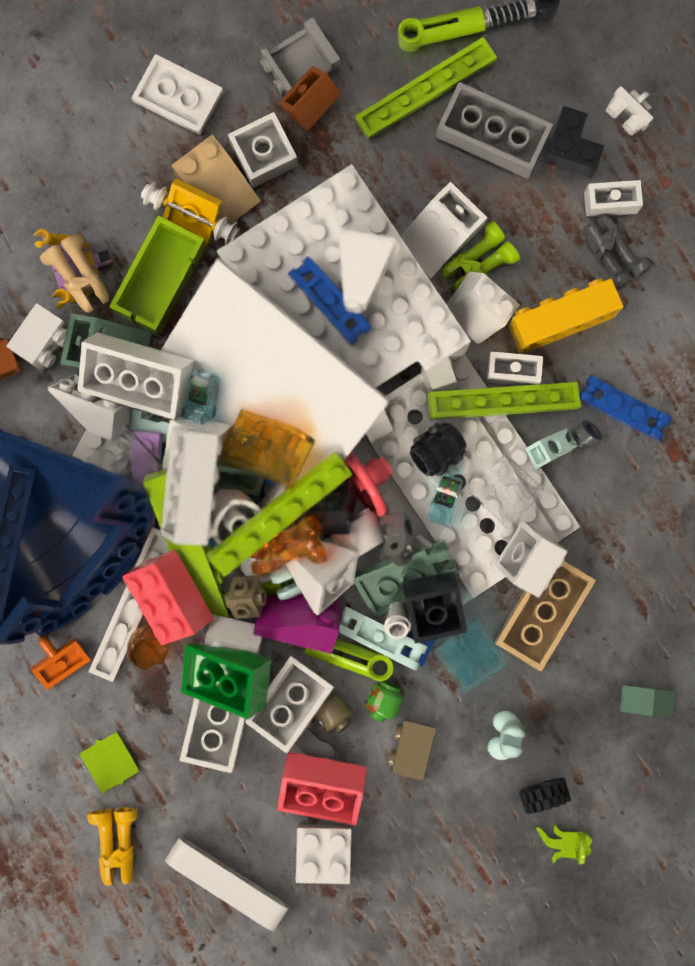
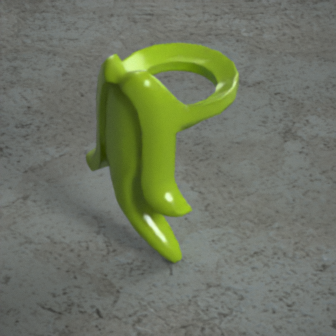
M554 825V833L562 838L552 839L541 828H535L548 847L561 850L552 855L553 863L558 858L564 857L576 859L578 864H584L585 858L592 853L590 848L592 839L585 831L563 832Z

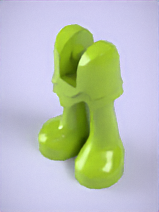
M492 220L485 226L484 238L470 250L454 257L443 268L442 275L445 279H448L463 268L466 275L452 285L453 290L456 292L469 272L484 273L486 276H489L488 272L504 263L514 264L521 260L515 247L507 241L483 262L475 261L505 241L502 230Z

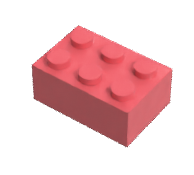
M175 549L142 562L122 576L128 590L132 593L140 607L141 613L147 619L161 645L194 635L214 620L213 615Z
M289 752L284 768L277 811L356 826L367 767Z

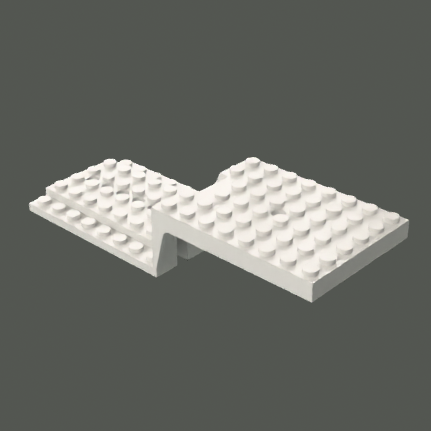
M352 164L217 250L221 260L373 387H378L415 362L421 364L422 370L419 375L385 396L390 400L351 452L362 465L373 458L378 459L381 456L387 461L393 474L389 476L388 481L377 487L386 504L387 514L404 510L413 521V540L420 534L432 545L441 540L445 541L449 549L447 552L450 558L439 562L442 568L448 561L455 560L459 566L457 571L460 574V578L457 579L462 605L506 577L495 566L500 555L495 552L494 545L499 540H503L508 544L521 521L545 532L557 543L580 528V525L541 467L535 469L525 450L527 446L506 415L430 420L427 394L429 392L487 387L465 355L471 342ZM340 229L395 238L392 261L367 309L360 313L371 325L372 329L367 334H361L357 338L358 341L352 347L287 275L293 268L296 270L301 266V261L309 256L334 285L342 291L339 260ZM309 272L303 278L306 282H309L314 276ZM350 319L345 324L349 330L356 325L353 319ZM413 410L419 411L422 415V421L419 424H411L407 419L409 412ZM435 423H450L455 426L462 434L467 445L466 452L463 454V461L457 465L450 464L448 471L444 474V476L449 478L460 475L465 479V487L458 490L452 509L433 502L443 475H434L433 477L424 475L416 467L410 456L413 439L419 434L429 432V427ZM475 497L479 500L480 507L477 511L472 512L466 508L465 501L467 498ZM487 518L493 521L494 530L491 533L481 531L480 522L483 519Z

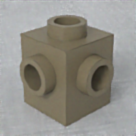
M259 576L233 577L229 593L226 594V605L231 609L234 618L260 617L262 608L266 604V592Z

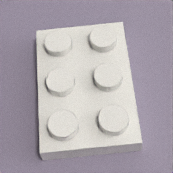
M155 54L132 96V101L200 135L224 91L222 87Z

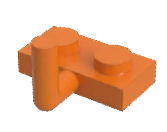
M47 634L42 637L38 636L40 647L48 656L33 665L31 671L45 689L48 690L90 662L91 659L75 637L56 649L50 642Z

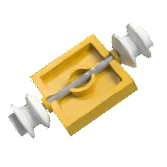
M177 178L172 182L169 196L167 187L164 186L160 190L157 188L155 181L151 185L147 184L142 191L141 198L144 199V205H147L149 202L153 203L155 211L165 206L164 219L204 238L206 245L211 241L213 233L216 241L219 238H224L225 245L239 236L238 222L230 225L228 224V217L217 220L222 200Z

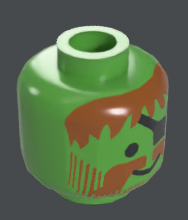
M388 681L375 683L365 702L366 708L371 711L370 717L380 722H384L385 719H394L404 699L400 692L401 688Z

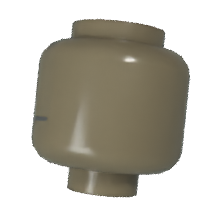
M329 694L314 718L324 731L328 733L334 731L341 733L351 724L349 719L352 716V709L339 694Z

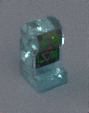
M200 368L193 370L188 382L187 405L183 407L182 418L203 425L216 415L219 376L217 374Z
M448 474L441 476L425 519L447 527L450 525L463 479Z

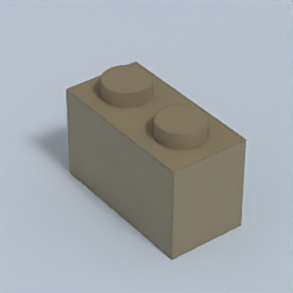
M407 719L403 720V724H397L394 739L398 740L397 749H391L388 765L392 766V773L423 781L436 730L434 726Z

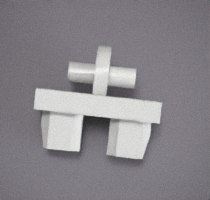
M620 86L615 91L611 102L606 108V112L612 118L616 119L622 112L629 117L623 124V127L631 136L640 130L645 131L654 119L648 113L652 106L646 101L650 96L647 91L641 96L635 90L629 94Z

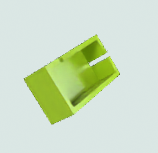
M157 216L109 306L115 314L132 323L137 322L140 327L160 336L194 272L192 265L197 267L207 248L204 238Z

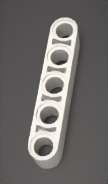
M183 837L178 838L165 859L169 866L271 931L276 930L289 909V906L282 900Z

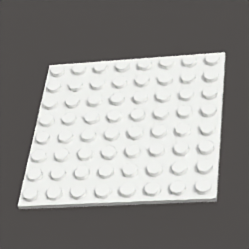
M220 258L214 263L161 351L194 360L192 375L209 380L206 388V406L189 401L188 409L185 412L231 425L229 435L231 433L256 434L259 454L280 456L283 480L286 481V490L334 451L344 462L390 401ZM229 441L227 444L225 457L231 455ZM263 483L265 495L274 487V484Z

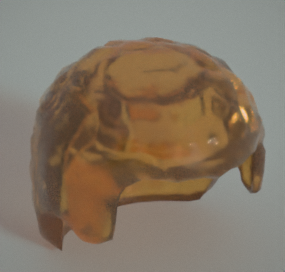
M143 626L136 629L130 636L127 643V658L136 668L147 670L153 665H160L165 661L172 642L161 645L155 637L151 626Z

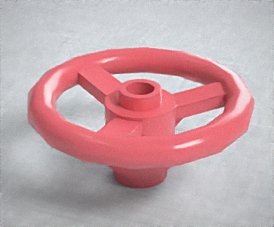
M351 452L344 460V464L352 473L356 495L366 508H370L371 512L375 511L376 516L380 518L381 515L387 514V507L377 487L388 481L393 471L382 456L378 459L373 458L362 465Z

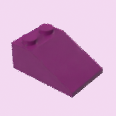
M277 594L266 595V604L262 608L260 617H256L253 635L331 654L340 630L343 596H339L317 616L303 594L286 600H280Z

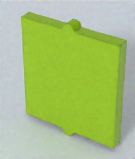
M118 731L103 740H96L93 746L79 753L102 794L118 784L123 785L124 780L140 772Z

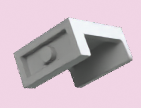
M313 17L304 22L303 30L269 51L266 47L261 49L262 59L260 63L266 73L271 72L276 79L273 82L281 95L283 93L287 94L312 66L324 71L328 75L340 69V58Z

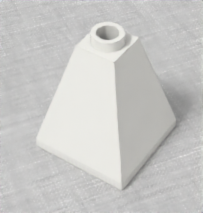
M340 229L339 260L343 300L347 311L362 313L363 310L367 309L392 261L395 238Z
M297 535L294 539L288 538L281 546L283 551L282 560L317 616L354 584L358 553L355 550Z

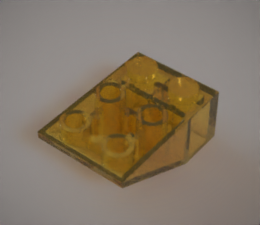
M241 409L218 457L271 482L292 489L316 440L295 426Z

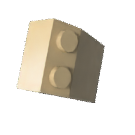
M213 134L171 165L179 180L223 201L218 221L228 217V224L232 225L261 203V200Z

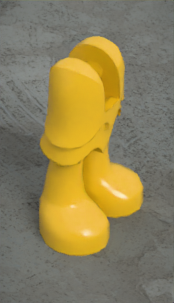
M120 807L114 810V818L118 830V848L115 851L113 848V809H99L87 813L88 822L98 827L101 848L99 868L101 879L106 886L114 884L115 867L121 868L123 884H130L132 881L135 852L134 844L131 846V825L138 817V809L135 807Z

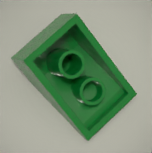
M187 643L184 651L181 693L249 720L266 708L271 659L247 650Z

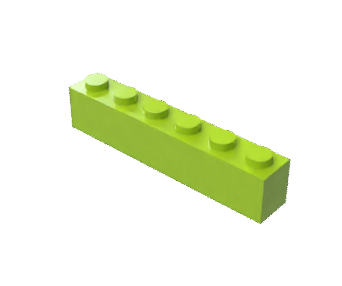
M167 468L145 475L143 480L160 528L162 524ZM165 538L169 551L175 549L211 614L229 618L230 609L226 605V594L228 592L224 593L221 584L224 583L222 574L214 568L206 556L212 550L210 544H174Z

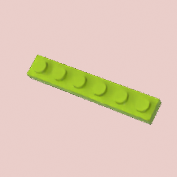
M482 37L357 114L355 121L366 138L370 140L451 90L459 82H464L497 61V56L485 38Z
M577 382L436 391L427 394L430 420L577 410L581 408Z
M334 451L207 553V558L225 577L350 477L352 473Z

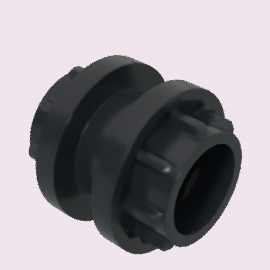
M435 423L429 427V437L419 434L413 439V445L410 448L411 459L416 467L426 476H442L448 471L447 462L457 465L463 461V454L467 448L466 442L458 429L450 423Z

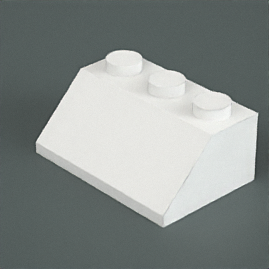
M290 656L268 687L266 708L244 722L288 754L334 687L303 662Z

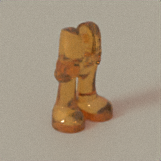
M310 514L300 520L296 526L284 533L280 532L250 556V558L257 559L251 563L252 573L255 575L272 573L280 570L285 564L303 557L308 558L314 564L325 562L327 560V553L323 544L318 539L323 535L318 519ZM304 539L303 541H301V542H299V543H297V544H295V545H293V546H291V547H289V548L286 547V545H288V544H291V543H293V542H295V541Z

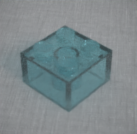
M473 620L466 625V633L452 635L432 649L462 694H466L507 665V662L478 620Z

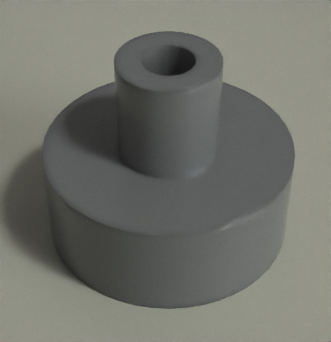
M583 421L576 428L578 438L575 441L581 448L585 445L595 447L603 438L601 431L589 421Z

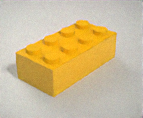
M603 278L596 279L588 283L589 287L580 291L578 287L565 292L564 297L555 300L554 297L545 299L535 309L531 310L530 307H525L516 311V316L512 318L508 328L519 354H524L615 318L624 307L612 278L606 281Z

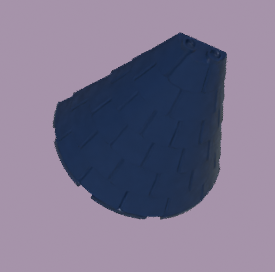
M1 429L0 504L9 465L36 470L3 622L0 621V645L22 643L26 635L35 632L39 637L54 632L91 609L90 601L101 592L107 596L123 579L122 576L129 572L143 549L140 541L143 536L150 533L153 512L149 496L145 491L143 492L142 487L135 480L84 462L76 457L54 451L52 448L31 442L26 438L4 432Z

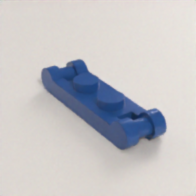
M307 256L301 261V266L296 270L293 268L287 275L352 347L358 341L357 338L363 333L367 334L372 327L360 313L346 310L342 292L317 264ZM310 272L314 277L309 282H306L303 277ZM350 319H353L356 325L349 330L345 324Z
M589 375L586 381L587 387L579 394L580 401L656 441H661L664 436L663 430L665 426H669L672 420L671 416L608 385L598 377ZM596 390L603 392L600 399L594 397ZM649 418L656 420L654 427L646 425Z

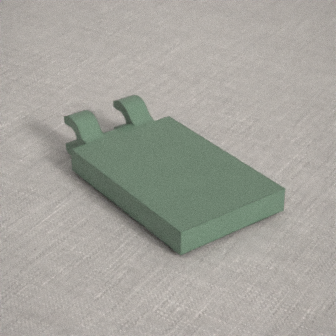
M444 540L436 542L429 550L426 549L425 545L414 548L413 557L406 565L397 566L389 558L355 572L354 584L374 617L388 613L389 606L393 602H401L406 606L402 582L454 571L456 580L460 578V574L457 571L459 566L455 560L448 561L442 568L439 562L450 558L447 552L449 549Z

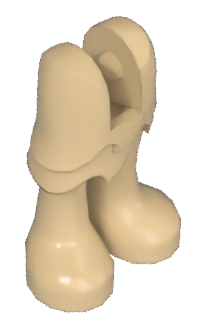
M79 232L62 240L61 245L83 277L75 275L58 244L47 249L39 258L44 265H52L58 270L66 282L63 285L68 289L67 291L85 312L90 313L94 309L86 294L94 290L95 295L102 304L109 301V294L103 280L94 272L84 255L82 247L86 240L84 235Z

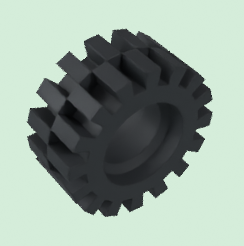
M565 778L546 780L519 791L526 814L550 810L571 801Z

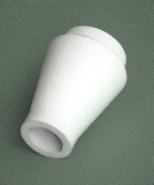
M393 602L389 606L384 629L391 638L401 639L410 631L411 625L404 604Z

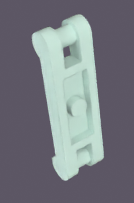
M344 605L341 611L343 615L340 620L339 633L413 670H417L420 664L418 660L422 653L425 654L428 646L422 643H415L413 639L407 636L401 639L391 638L386 633L383 624ZM352 618L357 620L354 630L348 628ZM406 645L412 648L409 657L402 655Z

